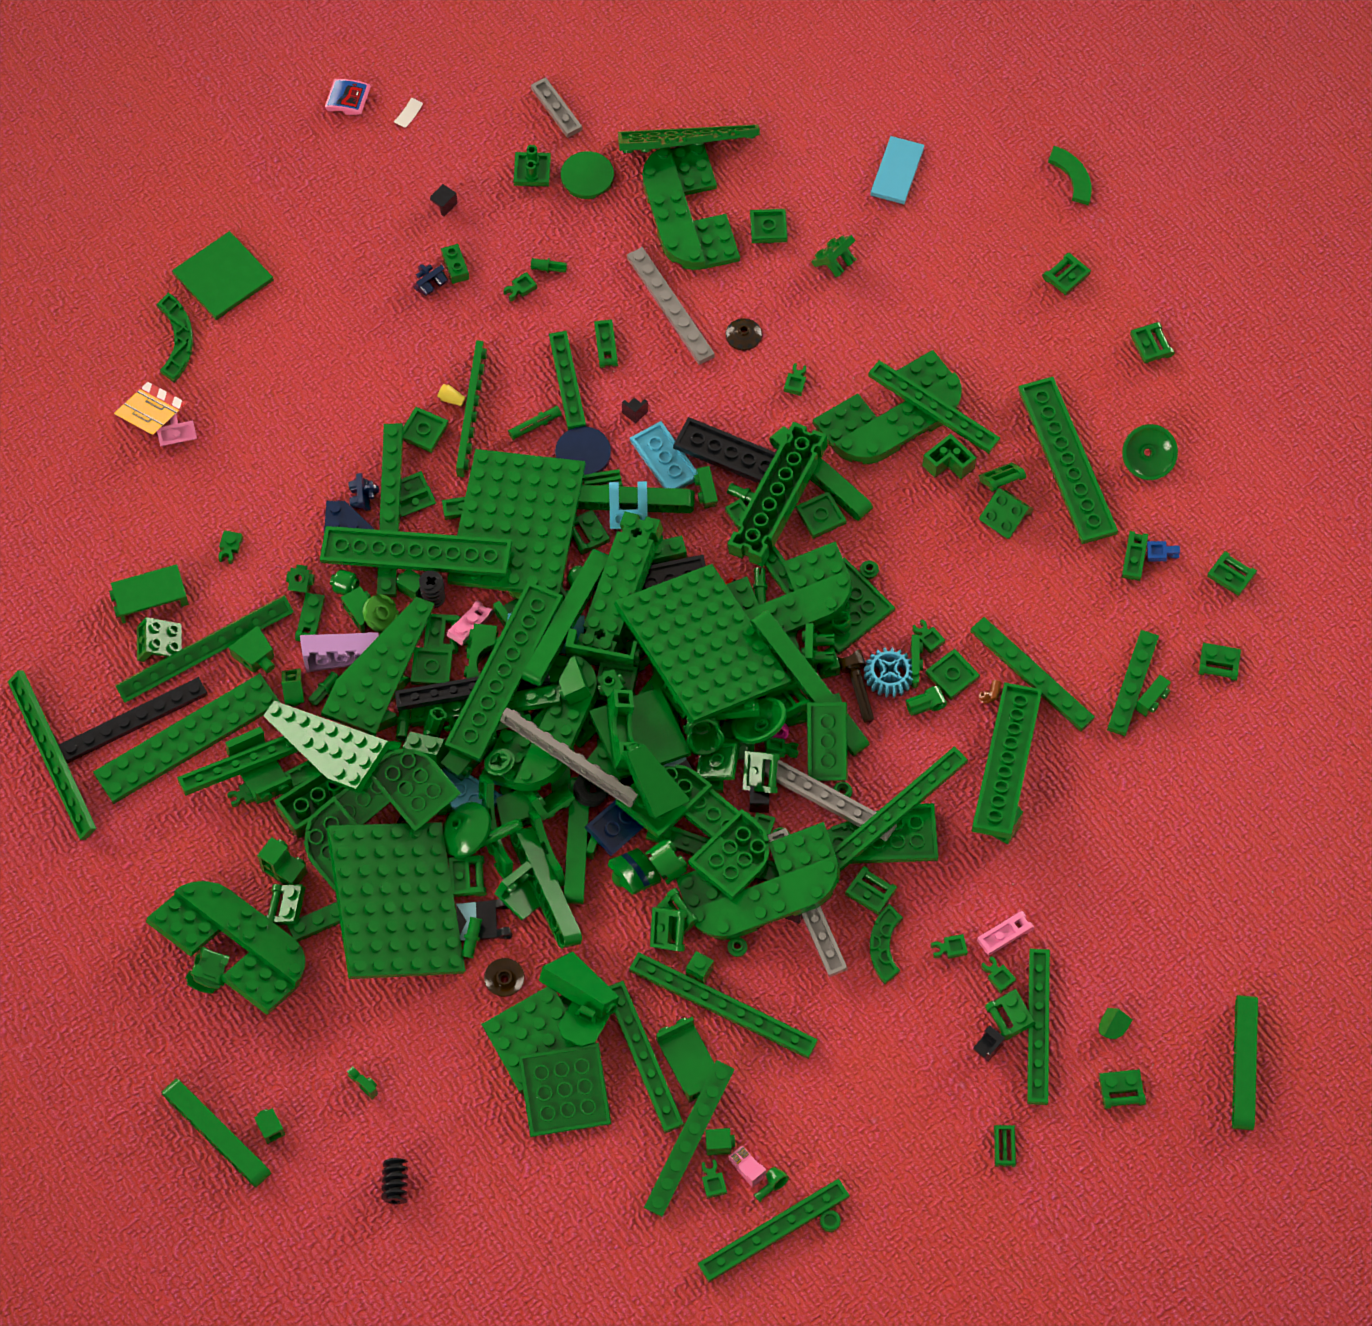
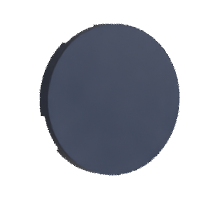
M582 426L566 431L559 438L555 448L556 458L585 461L584 475L602 472L607 467L611 458V447L607 437L602 432L591 427Z

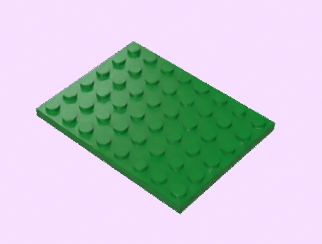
M475 449L457 536L511 539L512 548L507 577L449 573L448 584L522 593L527 582H531L561 594L586 467L585 461Z
M713 564L615 600L614 606L692 724L789 686L791 683L790 678L767 644L753 628L750 619Z
M442 822L426 823L416 832L408 823L329 825L326 829L348 979L463 974L466 970L464 958L461 956L462 946Z

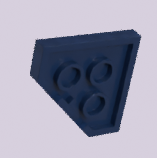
M326 501L324 533L326 526L375 530L346 501Z

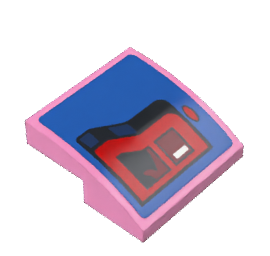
M334 79L325 105L326 110L343 111L346 115L361 114L371 87L370 84L348 79Z

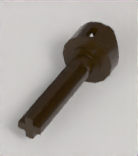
M857 649L848 657L837 658L841 672L850 674L864 723H870L875 718L860 671L866 666L862 650Z

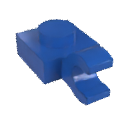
M1147 541L1148 562L1167 561V556L1173 559L1179 558L1180 546H1166V541Z

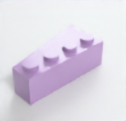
M378 633L300 635L306 673L350 666L379 636Z

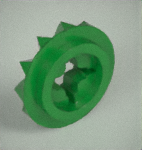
M500 748L487 755L484 766L488 774H492L494 777L497 775L503 777V774L510 773L511 768L515 767L514 762L516 760L510 750ZM499 758L503 761L501 767L498 766Z

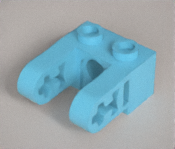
M647 481L637 482L638 508L631 510L619 508V482H609L610 529H621L620 522L624 511L638 514L640 520H645V517H648Z

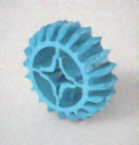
M892 647L890 651L884 648L883 652L877 650L876 655H870V659L866 660V666L864 667V679L867 680V686H872V692L878 690L879 696L885 693L886 698L889 694H892L895 698L897 692L902 696L904 690H909L913 680L911 678L912 659H907V653L901 655V649L894 652ZM876 667L879 669V672L881 673L879 678L876 676L874 672ZM900 667L905 672V676L903 678L900 676V673L898 672Z

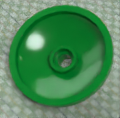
M1155 424L1142 425L1132 430L1126 437L1122 447V458L1126 468L1134 476L1144 480H1156L1167 475L1173 469L1178 457V447L1173 435L1164 427ZM1146 449L1150 450V454L1148 456H1146L1144 453Z
M771 697L758 699L760 716L733 719L731 729L735 738L742 743L756 744L776 735L787 718L786 708L780 700Z
M477 802L463 803L447 816L442 826L446 852L456 858H465L474 854L483 846L491 829V817L483 805Z

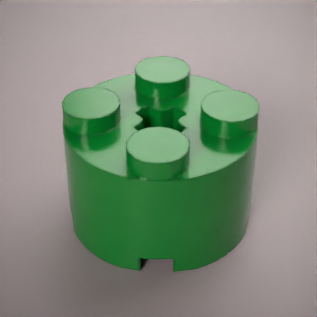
M663 839L646 851L645 854L647 857L651 855L649 858L651 863L663 879L668 878L665 880L668 885L687 872L686 868L688 865L681 855L679 857L676 856L674 852L677 850L671 840L668 839L666 841Z

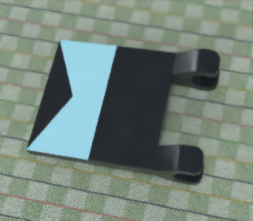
M500 899L456 904L461 942H465L464 934H467L470 917L482 919L478 935L480 937L479 940L510 939L512 932L509 927L497 929L496 909L507 910L509 908Z

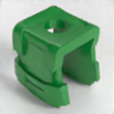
M202 947L195 955L192 970H189L185 977L187 985L203 993H214L220 986L225 984L222 981V975L230 956Z

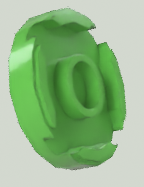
M383 594L372 596L365 602L363 607L364 620L371 629L377 632H383L397 618L399 612L396 610L395 602Z

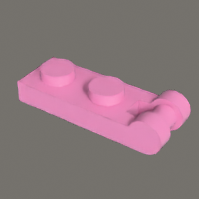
M477 600L472 608L447 631V636L463 645L469 639L470 629H474V623L485 624L491 618L494 610L484 607L483 603Z
M1021 911L979 936L977 941L989 956L1022 935L1031 932L1034 926L1026 920L1025 913ZM1016 923H1020L1022 927L1018 928Z

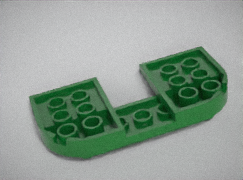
M692 144L673 149L666 147L652 153L643 167V188L647 202L650 204L659 241L666 257L671 262H677L683 265V268L690 270H702L739 262L740 255L727 214L693 221L686 201V195L717 189V183L705 145Z
M934 350L897 370L900 374L958 410L962 393L960 380L955 372L952 373ZM858 393L812 420V424L816 429L827 435L828 444L836 454L849 462L853 460L863 462V464L880 462L898 452L900 446L927 430L932 432L943 425L906 400L877 417Z
M836 541L783 562L794 591L759 605L747 576L726 584L750 621L763 611L768 610L787 635L805 628L806 623H813L814 627L835 619L845 610L846 604L852 595L850 574Z
M573 654L572 657L575 656L581 665L591 696L572 705L566 699H562V705L547 707L548 709L539 729L550 733L555 740L565 743L574 752L573 746L586 718H590L589 711L593 710L599 696L597 685L599 684L592 666L582 657ZM558 655L549 671L551 685L529 689L560 685L559 679L571 657ZM502 729L492 751L500 748L510 750L516 760L514 762L515 767L511 768L510 773L503 774V777L500 775L494 777L492 774H488L484 767L481 775L486 774L495 785L519 791L540 790L541 786L550 782L551 784L556 782L568 766L517 732ZM499 758L498 766L501 767L503 761Z
M411 749L391 751L383 756L360 793L345 788L328 800L311 816L305 829L304 846L307 856L336 892L326 829L329 825H364L388 804L392 803L416 832L461 795V793L437 763L428 755Z
M678 764L664 767L689 797L690 801L656 818L649 817L635 782L630 787L634 789L638 796L631 808L618 799L615 800L616 805L657 839H660L683 816L711 838L688 860V864L732 901L756 877L759 878L767 867L769 840L763 827L744 810L741 809L739 811L712 789L711 783L689 767Z
M824 822L769 842L768 844L780 876L744 889L733 901L696 870L678 877L676 881L683 901L692 915L695 914L698 918L695 927L703 934L714 939L731 940L755 932L757 928L793 914L797 916L823 905L833 895L832 892L840 877L839 862Z
M196 881L182 885L174 891V895L146 919L147 924L190 957L221 931L247 950L249 953L222 975V981L266 1015L290 996L302 981L305 969V955L300 944L291 935L221 884Z

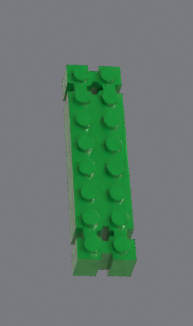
M796 422L792 423L787 432V441H782L737 524L738 532L734 531L727 543L729 554L741 559L745 555L749 557V562L761 567L764 566L769 557V548L773 549L818 465V456L822 458L828 447L826 434L816 430L810 433L807 432L806 426Z
M624 511L620 522L622 532L617 531L583 625L586 633H580L577 645L620 653L618 643L623 644L629 627L614 606L615 600L642 591L656 552L654 542L659 543L663 532L659 519L645 517V520H640L638 514Z

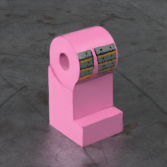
M740 1146L728 1156L736 1170L751 1187H754L766 1177V1169L743 1146Z

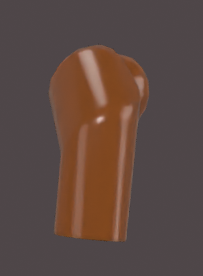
M993 680L990 691L980 692V701L988 704L998 699L1001 682Z

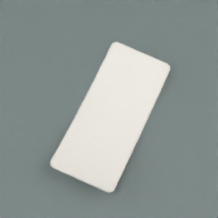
M411 98L394 122L406 128L416 116L423 103Z

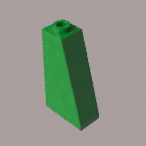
M635 742L626 746L627 750L623 751L622 754L649 817L656 818L690 801L689 797L644 744H637Z
M570 952L542 966L539 978L541 983L579 1006L584 1005L595 1010L599 1018L608 1014L611 1015L617 1010L619 996L574 952Z

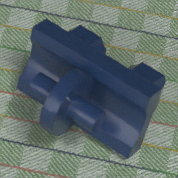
M420 264L416 277L419 279L423 276V278L416 282L414 289L416 291L420 290L425 296H428L434 291L433 286L430 284L431 281L434 280L439 287L445 284L448 279L443 272L445 269L441 264L429 273L433 267L431 265L425 267L423 264Z
M358 473L355 480L348 482L349 490L352 493L357 492V496L349 498L350 506L354 509L363 508L365 511L371 510L370 499H374V495L379 493V487L374 485L373 481L364 479L362 473Z

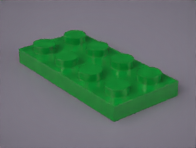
M847 702L807 703L808 776L817 781L848 780Z

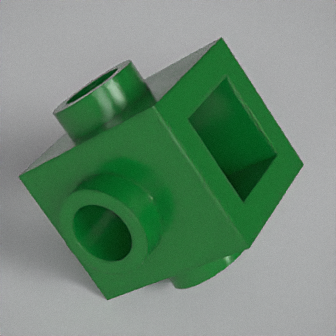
M296 565V568H291L286 576V582L289 583L288 590L310 593V588L314 585L315 575L312 574L313 570H307L308 566Z
M614 669L604 671L597 678L599 682L597 688L602 696L606 695L609 698L613 689L625 690L623 684L626 682L621 673L616 674Z

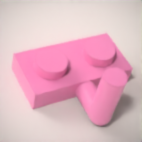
M177 413L170 418L171 425L163 426L157 430L160 447L197 439L193 420L178 423Z

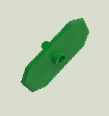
M572 1001L561 1019L558 1029L563 1039L580 1047L594 1044L610 1015L599 1018L595 1010L584 1005L579 1006Z

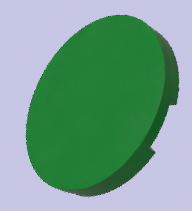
M584 151L570 156L561 168V182L571 195L581 199L596 198V196L608 191L614 181V169L611 162L605 156L596 152Z

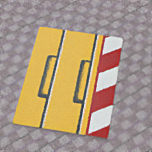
M147 382L114 414L153 435L186 402Z

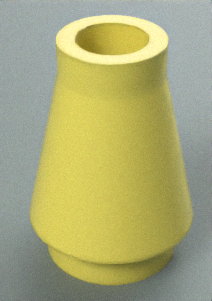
M443 384L437 395L441 399L440 401L461 407L466 399L465 396L449 384Z

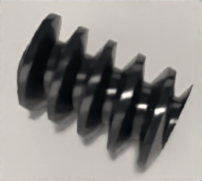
M436 571L424 572L419 578L421 598L434 603V608H438L445 601L443 578Z
M390 1158L382 1163L384 1167L382 1170V1175L384 1176L382 1183L384 1185L381 1187L383 1191L381 1199L387 1203H407V1199L401 1198L408 1194L407 1191L402 1190V1188L408 1186V1183L402 1182V1180L408 1178V1175L402 1174V1172L408 1171V1167L403 1166V1164L408 1162L405 1159Z

